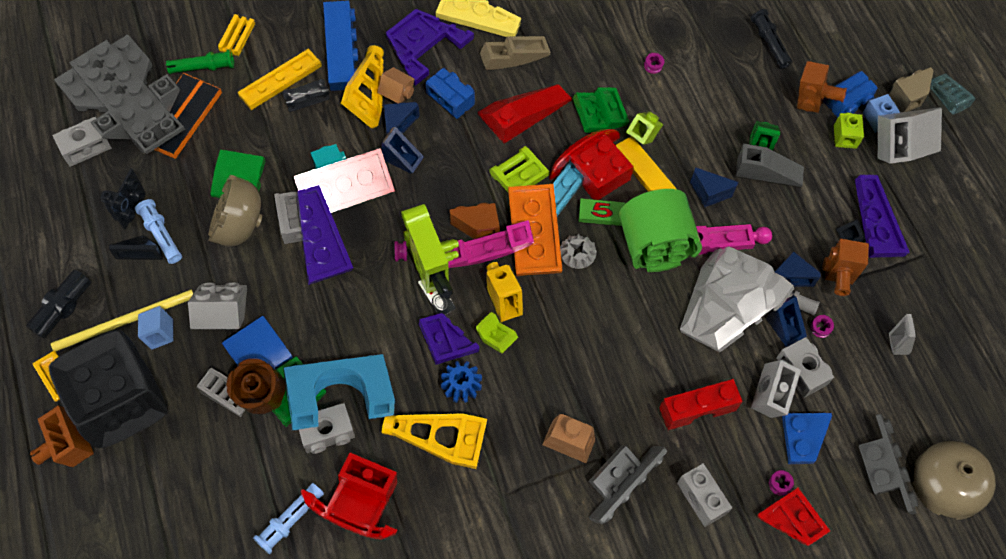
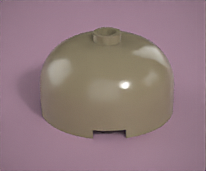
M230 175L222 188L224 194L221 195L218 204H216L208 235H210L208 241L223 246H237L245 242L251 236L254 228L260 226L263 216L260 214L261 197L257 188L245 179Z
M959 441L939 442L929 447L915 461L914 481L912 482L914 490L920 501L937 515L942 514L947 517L956 518V520L966 519L983 510L993 498L996 487L994 470L988 459L969 444Z

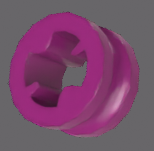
M658 53L649 54L644 63L645 70L651 74L659 73L664 65L663 56ZM653 61L657 62L655 66L651 64Z
M395 241L396 262H399L400 259L407 261V241H403V243Z
M819 315L810 325L811 332L816 337L825 338L833 331L834 322L826 315ZM820 322L825 323L824 326H827L824 331H820V327L817 328Z
M776 471L769 480L771 491L778 496L787 495L794 485L793 477L786 471ZM779 478H783V482L787 485L784 488H780L779 483L775 482V480L778 481Z

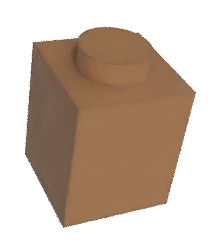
M393 67L382 73L377 93L396 103H401L412 96L415 79Z

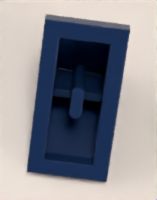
M416 102L384 105L387 135L393 127H396L403 134L419 118V105Z
M396 127L390 130L381 143L384 160L410 174L415 171L424 158Z
M696 167L690 181L704 207L731 198L738 185L737 181Z
M795 252L775 271L776 274L783 276L794 287H814L821 277L818 270Z
M795 295L787 298L778 310L774 311L772 309L766 320L786 347L807 337L798 300Z

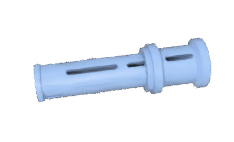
M147 199L141 201L136 205L135 211L144 220L143 225L145 229L152 232L169 264L180 261L182 254L166 230L164 218L161 214H158L154 200Z
M314 483L306 490L314 494L317 499L324 495ZM302 495L278 519L276 517L272 518L269 521L270 525L259 536L255 535L253 537L268 554L273 552L272 548L283 537L286 538L289 535V529L309 509L304 504L292 515L304 502Z

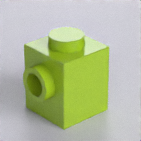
M651 112L638 113L626 133L642 144H648L653 142L663 124L658 121L659 117Z
M840 113L834 124L835 147L858 148L864 138L862 115Z

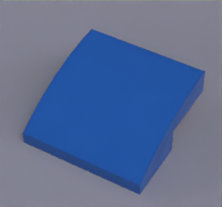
M264 316L222 342V345L237 366L244 360L255 358L261 359L277 369L293 358Z

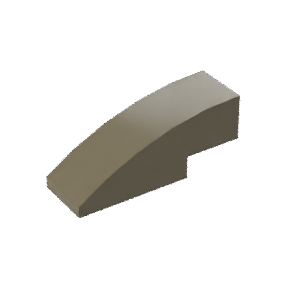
M507 36L505 42H485L480 55L485 69L491 70L527 64L547 57L551 52L545 36Z

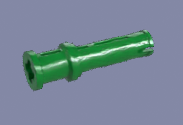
M227 49L226 52L220 53L211 51L206 56L167 60L166 66H176L167 68L168 73L172 74L206 68L212 71L222 67L234 68L235 62L232 50Z

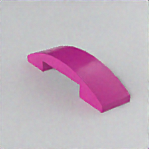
M529 220L506 226L507 230L467 242H464L462 239L458 240L459 246L450 252L456 250L459 256L448 262V268L487 262L532 245L535 242Z

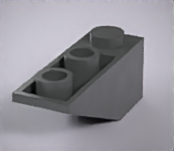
M743 144L737 158V177L798 187L803 186L804 166L766 147Z

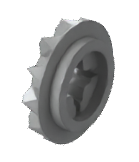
M577 234L571 237L569 235L565 241H562L560 247L562 261L575 269L588 267L594 262L596 257L595 243H592L588 236L582 237ZM583 246V253L579 252L574 257V248L577 249L578 247Z

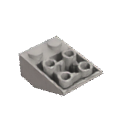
M942 108L878 115V159L888 163L905 162L941 151Z

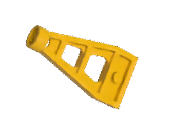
M371 45L367 48L366 56L346 85L341 101L342 105L371 129L378 126L382 112V95L377 92L383 73L382 58L384 51L376 45ZM367 68L374 73V80L365 73ZM361 83L372 91V100L359 90Z
M467 414L393 415L384 418L382 433L396 436L451 464L477 469L487 419ZM396 423H399L398 428H397V429H394V428H395V424H396ZM413 424H429L431 426L429 438L424 440L411 434ZM440 427H456L458 429L456 445L453 448H447L436 441V431Z

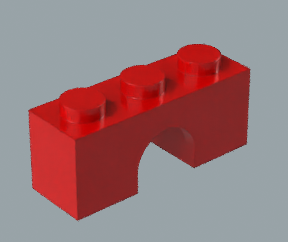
M734 379L664 398L659 409L667 430L689 425L696 418L712 413L713 417L734 412L743 401Z

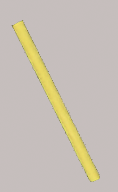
M192 289L52 342L51 347L53 351H59L137 321L138 314L158 306L165 310L189 301L194 293Z

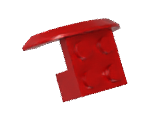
M602 129L583 137L565 150L553 164L549 179L552 180L560 175L562 168L570 160L584 176L582 187L593 200H599L630 181L634 166L613 143L620 138L619 132L615 129Z
M349 453L338 474L339 485L328 506L319 501L314 494L303 489L301 490L305 504L311 510L344 529L373 539H385L397 533V529L387 525L385 527H376L397 485V472Z

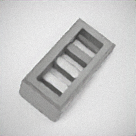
M906 314L889 332L893 355H909L912 352L916 334L911 314Z
M210 368L197 385V389L201 394L241 417L245 410L238 405L235 407L231 398L228 401L225 400L228 396L226 386L219 395L216 394L223 384H227L228 377Z

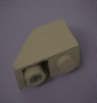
M931 67L923 71L918 70L907 78L901 77L894 82V87L889 95L902 112H908L920 107L928 96L934 71Z

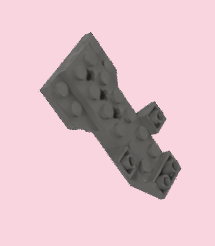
M129 35L124 36L111 45L105 40L69 62L72 69L54 79L58 87L78 111L98 109L99 112H106L91 121V124L103 139H131L143 154H148L185 130L172 113L170 114V110L180 91L179 87L167 74L147 87L146 78L148 72H151L152 63Z

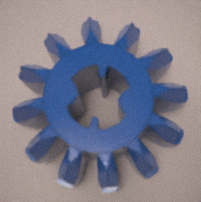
M456 361L455 368L448 365L446 367L447 373H442L441 379L444 381L441 383V389L446 390L445 396L449 398L454 395L455 403L459 401V398H463L464 403H467L468 395L475 399L477 397L476 391H480L482 385L479 383L482 381V375L476 374L478 368L474 366L469 369L468 361L464 363V366H460V363ZM461 379H464L465 381H463L462 385H459L458 383Z

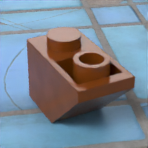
M480 203L477 206H459L455 209H450L451 225L473 239L500 232L495 203Z

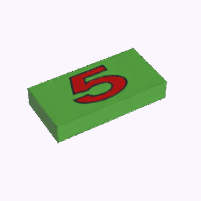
M580 199L579 222L622 226L619 212L625 203Z

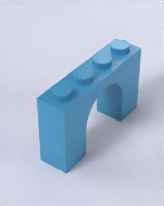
M383 354L284 367V382L292 430L318 427L316 396L322 389L334 384H346L358 389L364 397L369 419L394 415L395 398Z

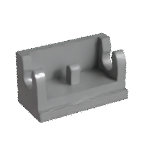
M297 192L274 194L284 244L302 241Z

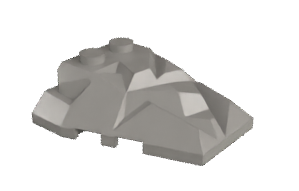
M729 246L725 249L714 250L701 267L680 331L720 353L743 336V330L751 324H759L763 321L761 317L770 310H778L792 293L794 286L783 276L776 274L773 267L761 260Z

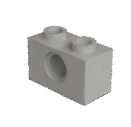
M96 117L84 120L75 126L63 129L52 135L69 167L112 149L108 140L103 139L91 124V121L95 120Z
M807 337L782 349L776 358L801 370L796 388L803 398L824 388L834 378L830 366L823 362L816 346L810 343ZM802 363L808 364L811 370L806 369Z
M783 360L764 364L751 408L770 418L788 415L801 370Z
M345 403L318 411V427L299 429L306 452H311L312 454L323 452L326 450V447L334 444L337 446L347 444L351 441L350 439L355 438ZM326 426L332 427V431L329 434L323 435L320 433L322 428Z
M704 463L682 475L677 482L704 527L722 518L732 509V506Z

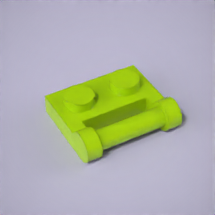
M526 146L519 149V153L501 165H495L489 169L491 176L507 192L508 187L535 185L549 176V170ZM521 161H527L524 164L517 167L516 169H514L513 171H511L510 173H508L507 175L504 174L506 171H508Z

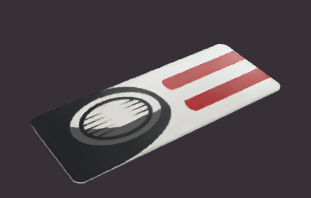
M419 281V285L426 294L422 281ZM437 290L426 294L438 314L443 313L446 315L456 309L452 300L440 298Z

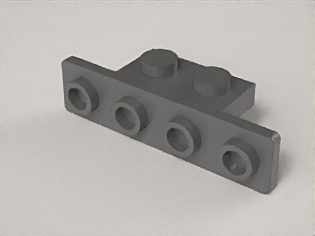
M877 414L876 418L883 438L859 445L875 495L900 489L908 513L911 515L917 514L915 507L919 506L915 492L909 491L907 482L910 481V476L906 467H901L899 457H902V453L898 443H893L891 434L894 433L890 419H885L882 414Z
M621 445L589 480L592 486L604 498V501L589 516V519L599 524L608 522L614 516V511L617 507L630 498V493L634 488L641 485L647 479V474L650 470L663 461V456L667 453L666 448L652 446L639 461L627 446Z

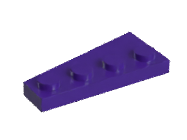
M859 175L855 179L865 240L866 243H869L868 257L906 256L910 253L878 175Z
M320 185L297 191L308 285L352 271V263Z

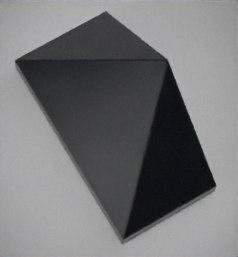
M144 235L109 245V250L115 259L163 260V255L158 246Z

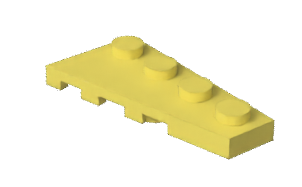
M441 0L436 10V17L442 20L505 37L516 36L521 24L520 17L500 7L495 8L489 5V2L486 0Z

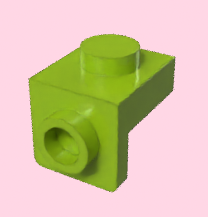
M490 312L476 326V330L483 343L501 354L518 338L516 332L500 323L493 312Z

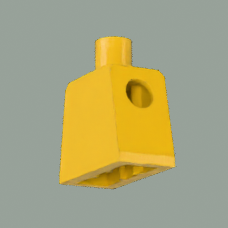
M498 262L490 263L486 267L487 289L500 321L503 322L523 315L522 289L510 266L504 265L500 267Z

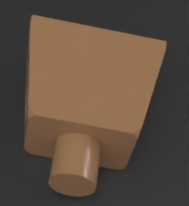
M559 414L552 421L542 445L587 463L595 443L594 428L576 419Z

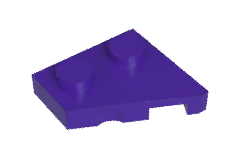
M443 313L419 320L420 328L435 365L477 353L480 349L476 342L473 344L464 336V332L458 326H454L451 320Z

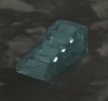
M946 73L931 81L930 88L953 115L969 108L976 99ZM943 81L945 84L940 86L938 83Z

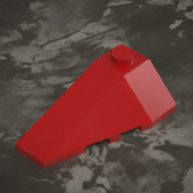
M557 84L495 101L480 110L478 115L505 144L572 101V98Z

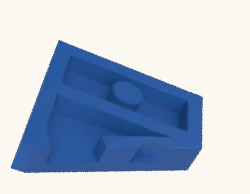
M788 413V415L782 416L788 464H813L816 462L832 418V413Z

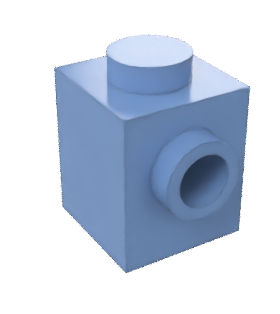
M888 94L869 100L863 111L865 118L875 133L878 132V115L900 113Z
M161 306L138 314V337L151 350L173 342V319Z

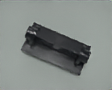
M324 78L282 91L289 112L330 99V93Z

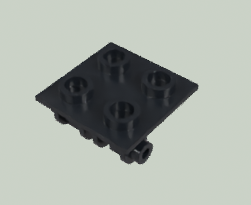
M130 168L118 192L103 191L100 199L105 204L112 218L118 221L122 228L126 230L128 224L135 217L136 205L144 201L145 190L134 170Z

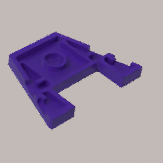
M415 9L386 32V38L406 73L415 79L413 83L415 86L429 75V69L417 59L445 37L460 49L474 39L472 31L467 30L465 32L456 28L455 24L448 25L440 21V18Z

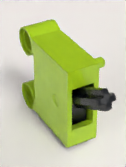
M425 204L401 211L407 229L403 231L405 241H407V247L426 294L437 290L440 298L450 299L453 289L449 284L448 262L459 256L456 250L450 252L459 246L458 241L454 239L443 242L439 241Z

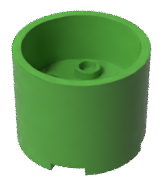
M658 189L646 192L628 201L619 212L635 269L640 267L647 268V272L673 269L681 266L680 261L689 256L696 257L702 250L701 240L687 196L680 190Z

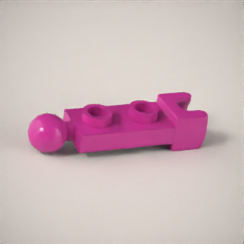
M751 224L708 228L707 226H696L702 244V250L698 255L714 252V250L720 248L725 249L728 246L736 250L753 249L755 241L759 244H767L772 239L771 230L763 226L759 227L755 232L752 231Z

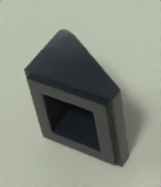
M858 219L836 229L840 239L866 243L864 230Z

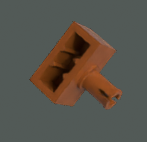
M807 61L800 81L798 109L819 113L824 98L844 102L847 88L830 86L827 83L829 65Z
M840 239L836 246L831 248L830 255L824 258L822 270L825 271V280L836 282L834 292L836 295H850V284L853 285L868 265L869 243Z
M58 405L38 419L46 442L30 452V455L33 456L31 458L36 464L41 465L52 457L56 463L74 467L94 454L90 443L79 434L64 407Z

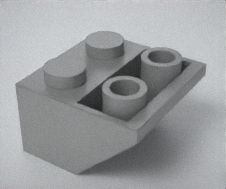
M208 282L199 285L188 301L190 329H240L245 316L247 285H239L236 282L225 285H215V283Z

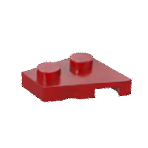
M796 488L757 515L763 522L806 546L811 545L830 532L799 488Z

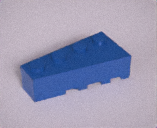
M349 1L323 2L329 86L331 91L345 90L346 85L357 70L355 68V61H359L358 49L354 48V41H357L356 28H353V22L356 21L355 9L350 8Z

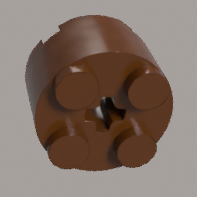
M253 358L240 362L239 366L234 371H231L227 379L226 388L229 397L236 405L252 414H265L280 407L285 394V382L281 373L261 359Z

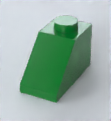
M756 121L751 132L749 145L762 146L773 151L780 136L779 127L768 122Z

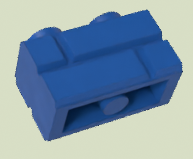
M442 68L426 82V93L456 119L475 104L473 88L468 84L464 85L460 82L459 77L454 72H449Z
M860 71L835 86L847 88L844 102L824 98V103L829 109H832V112L837 117H839L840 113L854 114L859 106L862 104L867 106L869 100L875 98L874 94L877 91V86L871 80H868L863 71Z

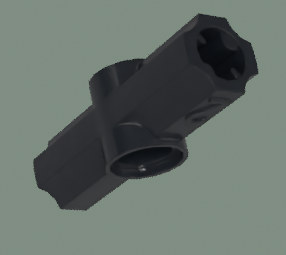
M73 270L57 289H51L45 294L42 300V307L27 323L26 327L39 337L45 339L61 319L68 318L74 312L77 299L92 282L79 271Z

